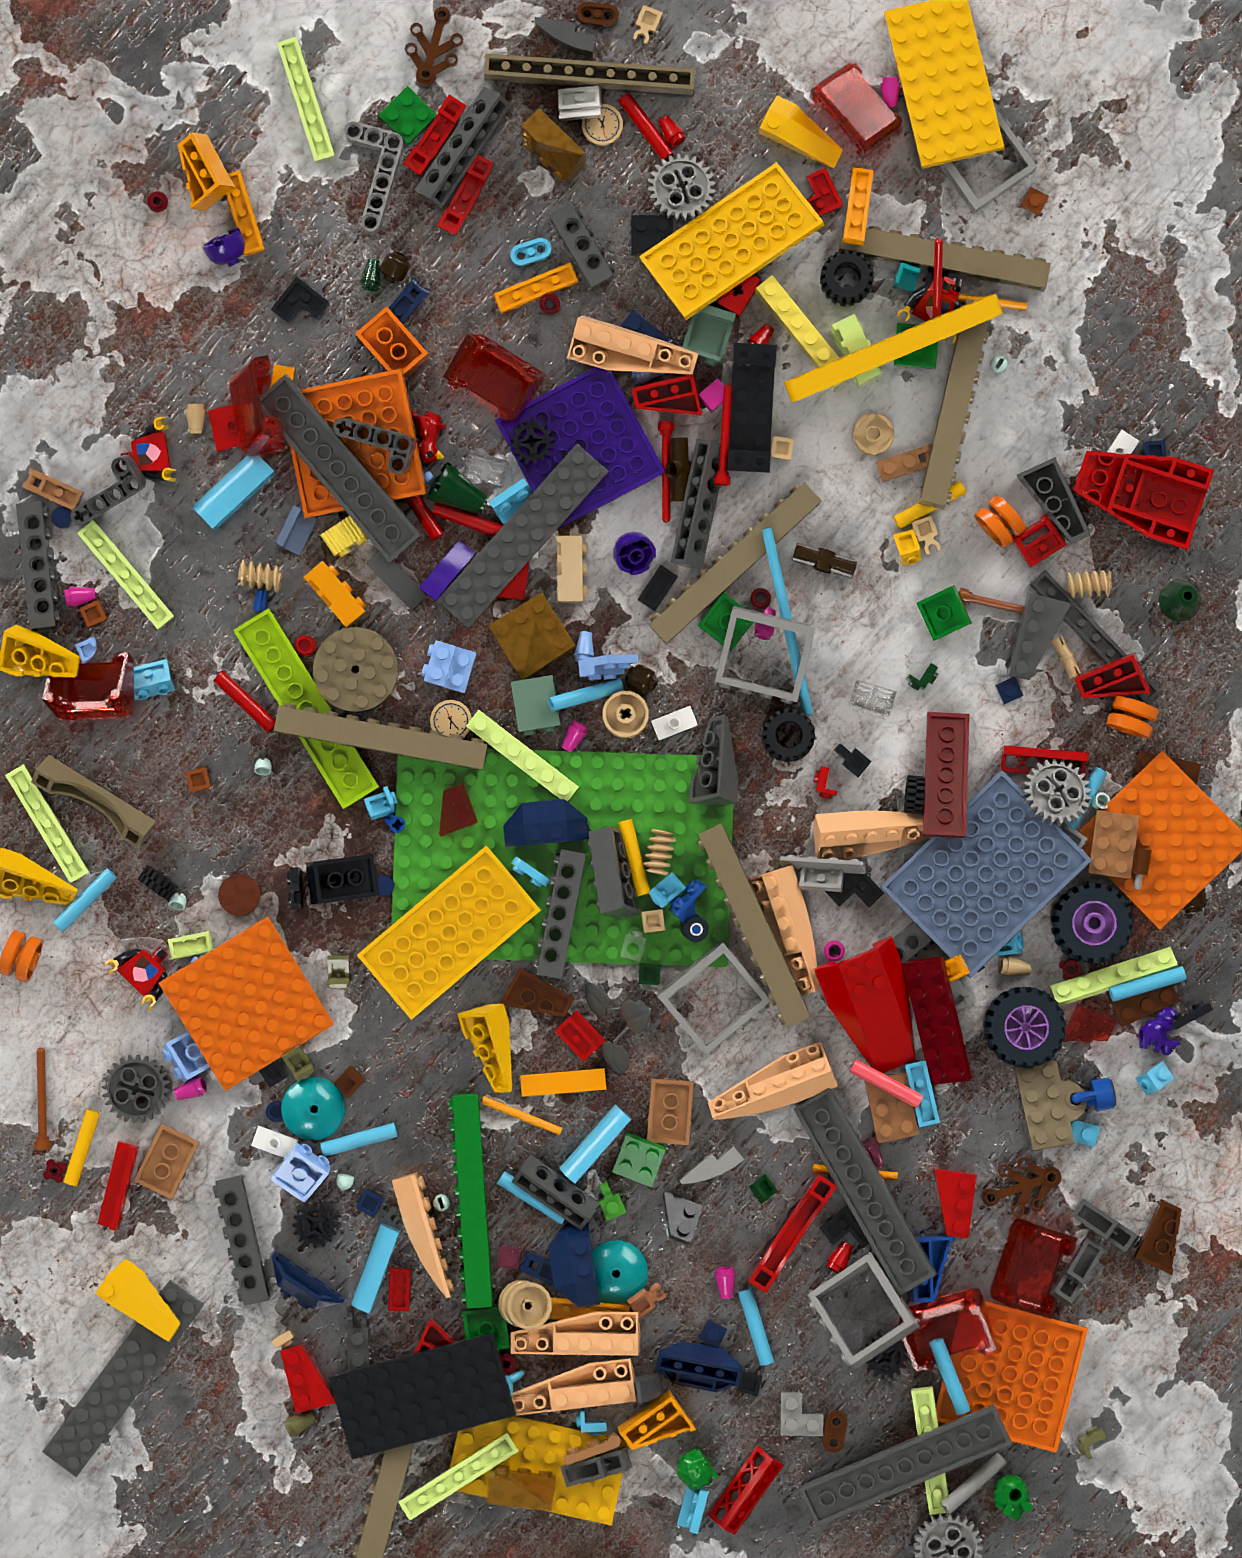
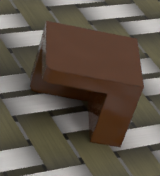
M350 1065L334 1082V1085L348 1099L366 1079Z

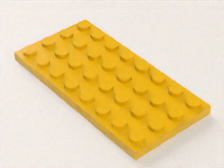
M929 0L884 11L922 169L1004 150V143L968 0Z
M776 162L703 212L702 215L697 216L643 253L639 258L684 319L687 320L822 228L824 222Z
M486 845L357 954V956L412 1020L539 913L541 909Z
M512 1416L458 1431L450 1468L508 1432L519 1451L498 1465L510 1467L509 1470L518 1471V1468H527L531 1470L530 1473L539 1474V1471L552 1472V1475L556 1476L552 1513L612 1526L623 1472L566 1487L560 1466L565 1465L563 1455L567 1453V1449L578 1446L579 1449L586 1447V1443L598 1439L600 1442L608 1439L607 1435L591 1436L590 1432L581 1433L580 1429L521 1416ZM621 1439L619 1447L614 1449L626 1446L628 1451L629 1446L624 1439ZM492 1469L457 1491L487 1498Z

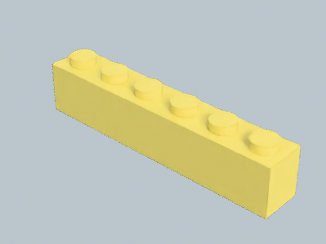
M773 275L756 287L755 293L816 368L839 359L838 355ZM843 382L838 383V384H836V385H834V386H831V387H832L833 390H834L835 388H837V387H838L840 384H842Z

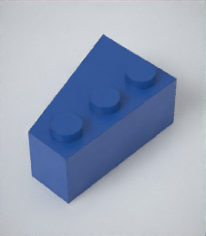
M947 1235L916 1236L937 1275L909 1290L908 1301L913 1303L935 1302L942 1279V1271L947 1262V1254L954 1237Z

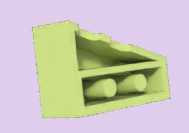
M855 314L832 324L830 334L842 357L871 345L870 341L866 340L863 327ZM882 365L853 377L857 387H861L879 378L882 374L881 370H883Z

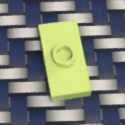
M210 931L168 939L172 960L206 954L213 949Z

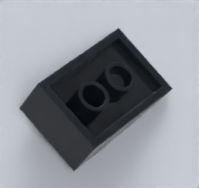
M373 854L305 863L311 904L379 896Z

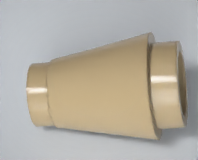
M187 404L185 411L189 433H202L206 413L204 404Z
M1007 955L1000 958L998 971L1004 976L1029 975L1031 963Z

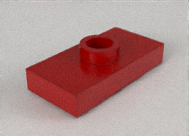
M390 1267L388 1311L409 1312L411 1268Z

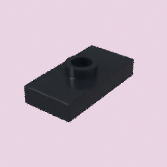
M660 565L637 600L655 612L678 576Z

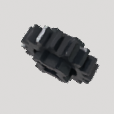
M528 419L525 426L520 422L519 430L513 428V432L516 435L509 437L510 440L514 441V443L509 444L510 448H515L512 455H519V462L525 459L526 465L533 461L534 465L537 466V460H541L544 463L545 455L551 457L549 449L553 450L555 448L554 445L550 444V442L555 441L554 437H549L552 430H545V423L539 426L538 420L531 424ZM534 429L542 432L544 436H538L534 433ZM524 431H526L527 434L525 435V437L523 439H519L520 435ZM530 438H534V441H538L535 443V447H531L530 444H526L530 441ZM545 446L543 452L538 455L537 451L539 448ZM520 449L530 452V456L523 454Z
M314 1202L313 1207L307 1203L305 1204L306 1210L299 1208L298 1211L301 1215H294L293 1217L298 1220L297 1223L292 1224V1227L297 1228V1231L293 1234L300 1235L299 1243L303 1240L306 1241L305 1247H308L310 1243L313 1244L314 1249L317 1248L318 1243L325 1247V1240L331 1243L333 1240L330 1235H337V1232L333 1230V1228L339 1226L338 1223L333 1221L337 1218V1215L331 1216L330 1213L333 1209L326 1210L325 1203L321 1207H318L317 1202ZM319 1211L322 1214L320 1216H313L309 1212ZM327 1218L329 1220V1231L325 1228V1220ZM302 1219L306 1222V1230L304 1232L301 1226ZM311 1220L313 1222H316L317 1220L320 1222V1224L318 1225L320 1230L317 1228L313 1230L311 1228V1226L313 1225ZM310 1235H319V1236L322 1237V1238H320V1239H311V1238H309V1236H310Z
M878 1333V1339L883 1337L881 1333ZM870 1337L872 1343L878 1340L874 1337ZM904 1341L896 1342L884 1350L886 1353L891 1352L889 1360L885 1358L881 1360L883 1356L880 1353L873 1361L871 1359L865 1364H870L867 1367L868 1372L874 1370L873 1376L876 1377L880 1373L882 1379H885L886 1375L893 1379V1373L895 1372L900 1375V1367L906 1369L903 1361L909 1360V1357L904 1356V1353L908 1352L907 1348H902ZM899 1351L900 1358L898 1363L896 1364L895 1355ZM885 1365L889 1366L891 1369L882 1370L878 1367Z

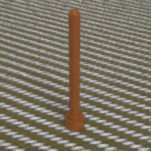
M961 587L958 593L964 606L975 603L1020 614L1023 612V605L973 595V592H969V589Z
M38 1048L36 1051L38 1137L34 1141V1150L51 1149V1141H49V1136H47L45 1050Z

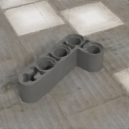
M339 418L334 422L333 430L336 435L390 450L388 468L392 473L405 474L410 470L416 449V441L412 436L350 418ZM345 424L348 427L354 428V430H344L341 428V425ZM364 427L369 431V435L365 439L361 437V430ZM383 433H387L389 436V441L386 444H383L380 440ZM404 438L409 441V447L406 450H403L400 445ZM398 459H401L404 463L400 471L395 467V462Z
M122 455L112 461L111 469L119 482L75 507L70 514L74 524L84 525L145 488L146 479L131 456ZM120 460L126 463V470L120 468ZM131 479H135L137 481V489L131 486ZM114 489L120 492V499L115 498L113 495ZM97 499L103 502V509L97 507ZM89 509L90 513L81 518L80 514Z

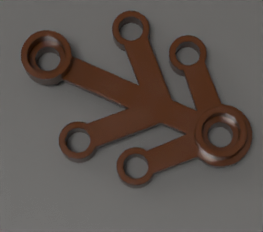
M439 7L434 12L436 24L430 44L423 34V28L420 23H413L410 27L411 34L417 38L427 55L424 64L417 54L418 49L414 43H408L405 46L406 55L411 57L417 67L416 80L422 86L432 85L436 81L437 74L458 64L457 56L454 53H449L443 62L433 66L435 58L463 44L462 35L455 33L449 41L439 46L444 25H447L451 20L450 11L445 7ZM440 12H445L446 16L444 18H440L438 14ZM419 27L420 32L414 33L413 28ZM455 37H459L461 41L459 43H454L453 39ZM409 47H414L415 51L413 53H409L407 49ZM454 57L456 60L454 63H449L448 59ZM424 72H429L430 76L428 78H423L422 74Z
M1021 1157L1017 1162L1018 1167L1021 1170H1030L1038 1175V1177L1030 1179L1011 1170L1008 1165L1001 1164L997 1168L998 1174L1002 1177H1009L1019 1183L997 1191L988 1188L981 1195L982 1201L988 1206H993L998 1203L999 1199L1021 1192L1016 1205H1013L1011 1208L1012 1215L1019 1218L1024 1215V1206L1033 1188L1042 1185L1037 1198L1031 1201L1032 1208L1040 1211L1044 1208V1200L1050 1188L1056 1187L1061 1182L1062 1176L1057 1168L1048 1166L1043 1169L1031 1163L1028 1158ZM1027 1160V1167H1021L1020 1162ZM1004 1166L1007 1167L1008 1172L1001 1174L1000 1169ZM1053 1173L1055 1179L1049 1181L1047 1179L1048 1174ZM994 1194V1200L988 1201L987 1195ZM1040 1200L1042 1203L1041 1207L1035 1208L1034 1202ZM1016 1207L1021 1208V1213L1019 1215H1016L1014 1213V1209Z

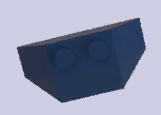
M565 799L522 803L503 825L505 847L589 839L587 817Z
M588 1222L582 1230L571 1223H566L548 1245L554 1289L579 1308L600 1305Z
M275 1251L273 1253L272 1261L277 1286L281 1288L280 1292L289 1298L291 1296L298 1299L297 1303L307 1310L309 1307L317 1309L342 1304L345 1301L346 1297L279 1252Z
M685 1341L659 1350L655 1368L673 1384L711 1392L739 1386L743 1372V1366L724 1349Z

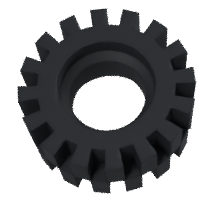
M907 775L904 813L922 814L925 777Z
M149 865L145 867L137 878L142 884L168 901L178 888L174 882Z

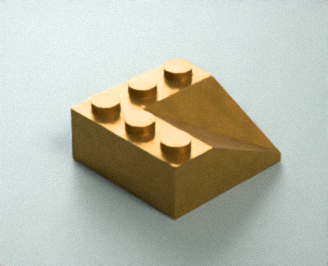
M540 108L521 126L522 140L524 141L523 145L531 153L535 151L540 156L538 160L545 167L550 166L554 170L553 174L561 182L565 180L569 183L585 167V152Z
M542 592L488 625L521 680L527 679L576 648Z
M497 1465V1468H492L487 1504L551 1512L556 1479L552 1472L539 1471V1474L530 1473L531 1470L527 1468H518V1471L509 1470L510 1467Z

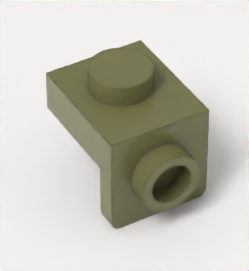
M349 955L328 956L327 987L336 990L348 988L350 982Z
M299 1044L281 1056L297 1082L301 1079H307L315 1071L311 1060Z
M1091 1427L1085 1430L1086 1434L1078 1437L1080 1443L1076 1444L1081 1456L1085 1455L1088 1460L1092 1456L1087 1446L1107 1438L1101 1427Z

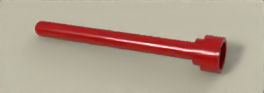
M937 238L934 245L932 319L941 316L943 240L941 238Z
M730 384L724 386L719 471L714 476V485L718 486L731 485V476L727 472L732 386Z
M672 421L658 422V431L662 435V467L664 470L667 462L670 461V435H672V431H675V422ZM666 471L662 474V521L664 523L670 521V479L667 477Z

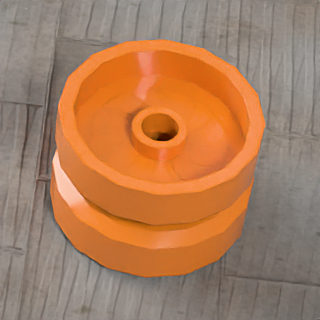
M996 494L988 501L989 509L982 507L974 514V517L985 533L1004 549L1013 541L1011 534L1019 536L1027 527L1017 512L1002 497Z
M1115 696L1112 708L1122 714H1108L1105 724L1118 731L1150 739L1153 728L1150 724L1143 721H1156L1159 710L1139 700Z
M13 930L0 957V974L10 976L15 971V979L27 983L38 964L44 941L34 936L27 940L26 933Z

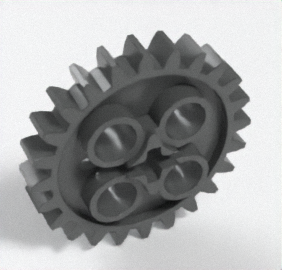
M137 1054L135 1060H133L132 1055H128V1062L124 1058H120L121 1065L113 1063L115 1070H107L111 1076L103 1078V1080L108 1082V1085L102 1086V1089L107 1090V1093L103 1094L102 1097L109 1098L105 1105L112 1104L113 1107L110 1112L118 1111L116 1118L125 1115L124 1122H127L132 1117L133 1123H136L138 1118L143 1123L145 1122V1116L152 1120L153 1112L160 1115L161 1113L158 1108H166L163 1100H170L165 1093L171 1091V1089L166 1088V1084H169L171 1080H164L168 1072H160L163 1065L156 1067V1059L149 1063V1056H145L141 1060L140 1054ZM128 1069L132 1070L135 1074L133 1081H128L125 1078V1072ZM147 1076L155 1079V1085L152 1088L145 1085ZM119 1082H124L131 1086L138 1083L140 1089L152 1091L154 1096L144 1092L134 1094V1089L120 1086ZM120 1090H125L128 1093V1099L125 1102L118 1098ZM141 1096L148 1099V1106L146 1108H142L138 1104Z

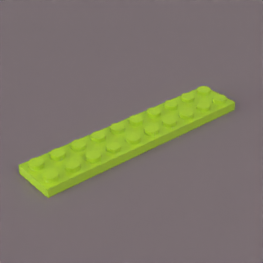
M269 608L233 630L279 706L284 707V703L297 705L296 709L305 710V707L317 709V713L325 714L326 711L333 712ZM299 737L343 809L379 788V785L355 747Z

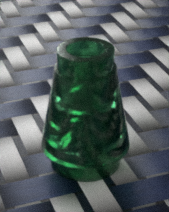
M372 258L367 260L360 280L362 289L377 291L378 287L381 286L379 260Z

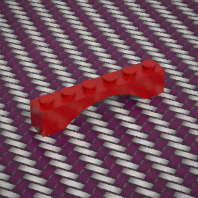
M819 1173L816 1175L748 1277L750 1283L767 1293L799 1240L837 1186Z

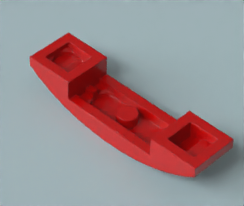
M449 94L439 108L437 116L417 146H414L403 165L421 176L451 135L467 105Z
M477 155L467 170L449 207L444 211L437 227L454 236L457 235L482 192L494 167V162Z

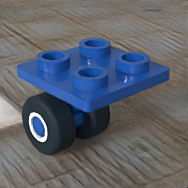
M697 879L695 882L693 880L685 886V892L681 897L676 896L671 901V907L669 908V911L680 920L679 927L683 936L693 942L705 939L709 931L707 922L697 915L695 911L694 900L707 887Z

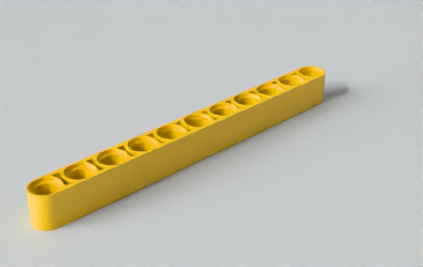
M996 293L985 296L784 382L791 402L801 400L1003 314V310Z

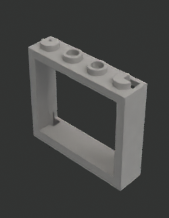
M995 102L994 107L1000 130L1024 162L1026 168L978 200L952 162L939 165L973 214L1027 178L1037 169L1035 157L1031 153L1028 154L1026 152L1023 140L1019 136L1016 137L1014 135L1011 123L1007 119L1004 120L1000 115L1001 110Z
M734 606L715 682H718L719 686L731 689V686L738 687L740 692L751 694L752 691L759 692L761 697L772 699V696L779 697L781 702L792 704L793 701L797 702L816 626ZM737 618L807 635L793 693L723 676Z
M722 941L718 942L656 994L705 1055L715 1053L720 1048L719 1044L725 1039L727 1041L732 1039L737 1034L736 1030L739 1027L749 1025L753 1021L752 1017L758 1012L761 1014L769 1008L768 1003L771 1002ZM724 953L761 1000L705 1045L668 999Z
M871 1252L808 1294L811 1300L809 1302L810 1307L815 1313L818 1312L821 1319L819 1321L826 1331L829 1329L832 1337L830 1339L836 1348L840 1347L843 1354L841 1357L847 1366L851 1365L855 1369L920 1327L901 1295L899 1296L880 1261ZM870 1266L904 1323L856 1355H853L821 1303L820 1298Z

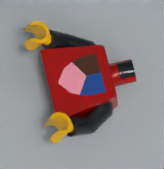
M944 277L942 281L941 315L962 307V303L958 300L959 293L952 290L955 281L949 277ZM933 282L930 286L923 285L914 290L904 304L905 308L897 312V317H899L902 311L906 312L907 317L903 321L905 322L910 318V310H913L912 315L924 321L931 320L933 315ZM955 334L953 335V336H954V340H953L952 344H954V343L956 342V340H957V337H956Z
M166 417L156 418L152 424L146 426L135 436V440L131 441L132 451L121 453V456H131L145 479L153 482L176 481V478H171V473L173 471L176 472V469H171L166 434L164 431H160L169 428V425H162V421Z
M161 946L152 954L146 949L141 950L137 948L125 951L113 960H107L103 967L106 965L112 967V970L108 972L109 975L115 970L144 996L141 1006L144 1002H149L151 1005L148 1010H152L155 1001L164 993L158 982L167 978V968L161 962L169 954Z

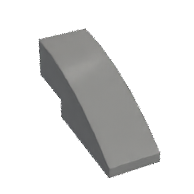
M734 1146L730 1147L718 1158L711 1152L680 1178L679 1181L681 1184H689L708 1180L727 1172L745 1159Z

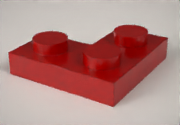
M826 167L806 177L814 193V196L806 200L819 217L843 207V203Z

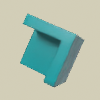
M901 262L893 287L912 293L921 269Z

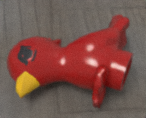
M411 410L413 422L416 424L418 434L422 439L421 442L417 441L421 462L431 464L436 460L445 458L436 445L440 429L447 428L445 424L440 423L442 417L428 410L424 416Z

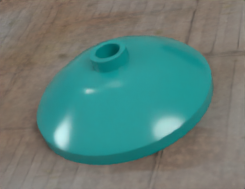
M308 1077L304 1080L301 1079L292 1084L283 1097L281 1105L282 1118L287 1128L294 1135L305 1140H321L333 1134L341 1125L345 1114L344 1098L340 1090L332 1082L324 1078ZM312 1105L318 1107L316 1113H311L310 1107Z
M612 1240L600 1244L592 1251L599 1300L606 1303L624 1304L627 1303L626 1300L645 1287L648 1278V1266L645 1257L637 1247L625 1241ZM614 1270H619L620 1276L614 1277L612 1275V1272Z

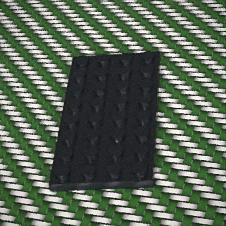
M494 1332L329 1376L352 1460L509 1418L517 1414Z

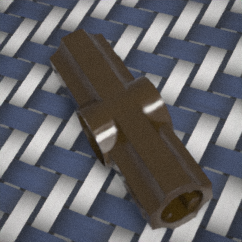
M688 437L670 438V461L667 462L665 471L670 479L671 501L684 500L692 463L688 460Z
M800 543L796 544L792 561L811 566L817 571L829 574L835 573L851 579L857 565L856 560L836 555L837 553L824 548L816 549Z

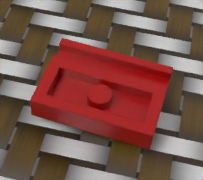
M578 1010L555 1030L560 1038L583 1062L606 1041Z

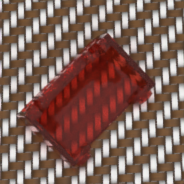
M847 63L811 89L809 97L815 104L821 102L822 110L825 109L850 139V143L852 145L855 144L858 150L856 154L863 161L901 130L902 118L896 111L892 112L864 79L861 75L862 70L856 63L853 65Z
M474 332L466 334L443 378L448 380L447 384L455 389L466 387L499 408V416L511 422L516 421L544 381L546 374L487 336Z
M268 355L252 359L229 382L240 447L247 456L284 451V433L281 421L274 416L263 417L259 399L263 386L266 383H271Z
M120 651L113 655L112 662L79 664L77 677L47 676L42 701L57 718L67 721L132 717L134 712V659L129 652Z
M1015 1219L1011 1225L991 1286L992 1299L1009 1307L1051 1319L1056 1309L1055 1299L1049 1295L1061 1256H1069L1074 1252L1077 1237L1024 1219Z
M979 1288L937 1298L935 1302H923L908 1307L920 1326L902 1338L915 1372H926L934 1368L936 1360L929 1342L937 1338L943 1337L949 1355L976 1348L977 1352L983 1355L997 1350V1343L985 1301ZM900 1316V1319H899V1325H901L902 1323H904V1321H903V1319L901 1318V1316Z

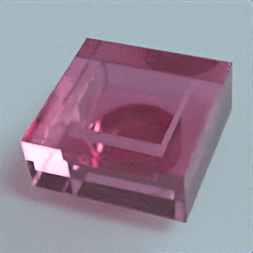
M499 1245L497 1267L518 1269L520 1247Z

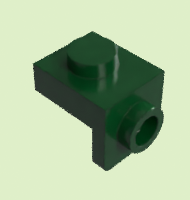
M932 663L929 664L920 680L909 674L906 677V680L909 681L908 685L917 691L919 689L924 690L928 683L933 684L939 675L936 673L938 667Z

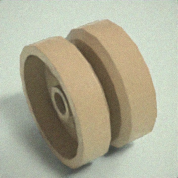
M620 691L613 694L606 701L603 708V722L606 729L612 735L619 738H632L639 735L645 729L649 719L645 700L639 694L631 691ZM624 711L629 712L630 717H626L625 719H623L622 713Z
M516 1280L509 1283L502 1290L499 1297V1311L502 1318L513 1326L522 1329H536L548 1320L552 1311V1300L549 1292L543 1286L526 1280Z

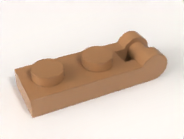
M932 444L876 461L881 481L885 482L926 469ZM924 454L926 461L921 463L919 455Z
M32 468L28 472L29 477L27 481H24L22 488L70 510L78 506L84 494L82 491ZM37 479L42 480L39 487L34 486Z
M613 1432L606 1440L599 1442L598 1439L587 1442L586 1447L579 1449L578 1446L567 1449V1453L563 1455L565 1465L567 1466L619 1447L621 1443L620 1435Z

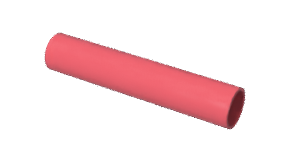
M855 1059L849 1070L850 1073L915 1108L918 1107L923 1098L922 1094Z

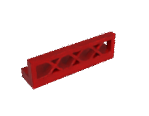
M1004 745L1002 746L1000 771L1030 774V769L1026 766L1025 762L1030 758H1036L1042 766L1043 761L1041 759H1048V762L1056 759L1059 763L1062 759L1069 761L1065 766H1068L1073 761L1081 762L1080 774H1084L1089 753ZM1006 755L1015 756L1020 764L1015 768H1005ZM1021 765H1023V767H1024L1025 769H1018V768H1019Z
M118 1141L98 1225L109 1227V1229L115 1231L119 1229L140 1146Z
M756 1446L708 1516L721 1528L735 1535L784 1465L767 1454L759 1446ZM761 1454L765 1459L760 1466L755 1467V1460ZM751 1473L750 1481L743 1484L745 1474ZM738 1490V1498L731 1502V1494L733 1491ZM721 1508H726V1515L720 1520L716 1515Z

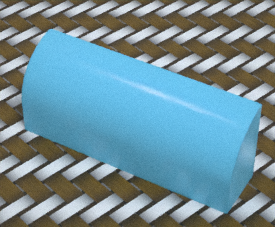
M252 450L192 507L216 531L276 473L255 450Z
M615 1104L559 1169L575 1184L630 1122L631 1117Z
M383 1223L380 1224L351 1303L353 1307L367 1313L372 1311L400 1235V1229Z

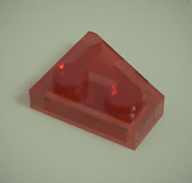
M464 783L443 790L439 828L440 837L478 823Z
M1077 1003L1065 1028L1066 1037L1062 1042L1108 1041L1117 1021Z

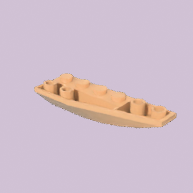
M582 315L577 319L567 358L604 370L693 374L699 353Z
M850 811L815 814L813 828L815 856L819 859H828L830 857L838 858L839 860L856 859L927 841L932 837L923 836L924 815L892 811Z
M793 865L749 878V882L801 994L806 995L819 991L818 980L813 969L817 967L811 924Z
M819 1041L781 1056L709 1101L708 1105L713 1120L736 1118L785 1107L818 1095L828 1088H836L838 1084L822 1043Z
M418 1172L392 1180V1184L410 1241L434 1283L444 1296L449 1298L452 1295L451 1292L454 1291L452 1280L447 1279L445 1271H448L446 1259H442L440 1255V1250H443L440 1238L435 1237L434 1230L437 1229L434 1217L430 1218L428 1212L431 1209V1204L428 1196L424 1197L423 1190L426 1188L423 1176L419 1177Z
M592 1312L543 1324L536 1329L511 1332V1354L639 1355V1313Z
M631 1358L588 1363L513 1392L512 1399L517 1413L516 1416L637 1401L636 1376Z

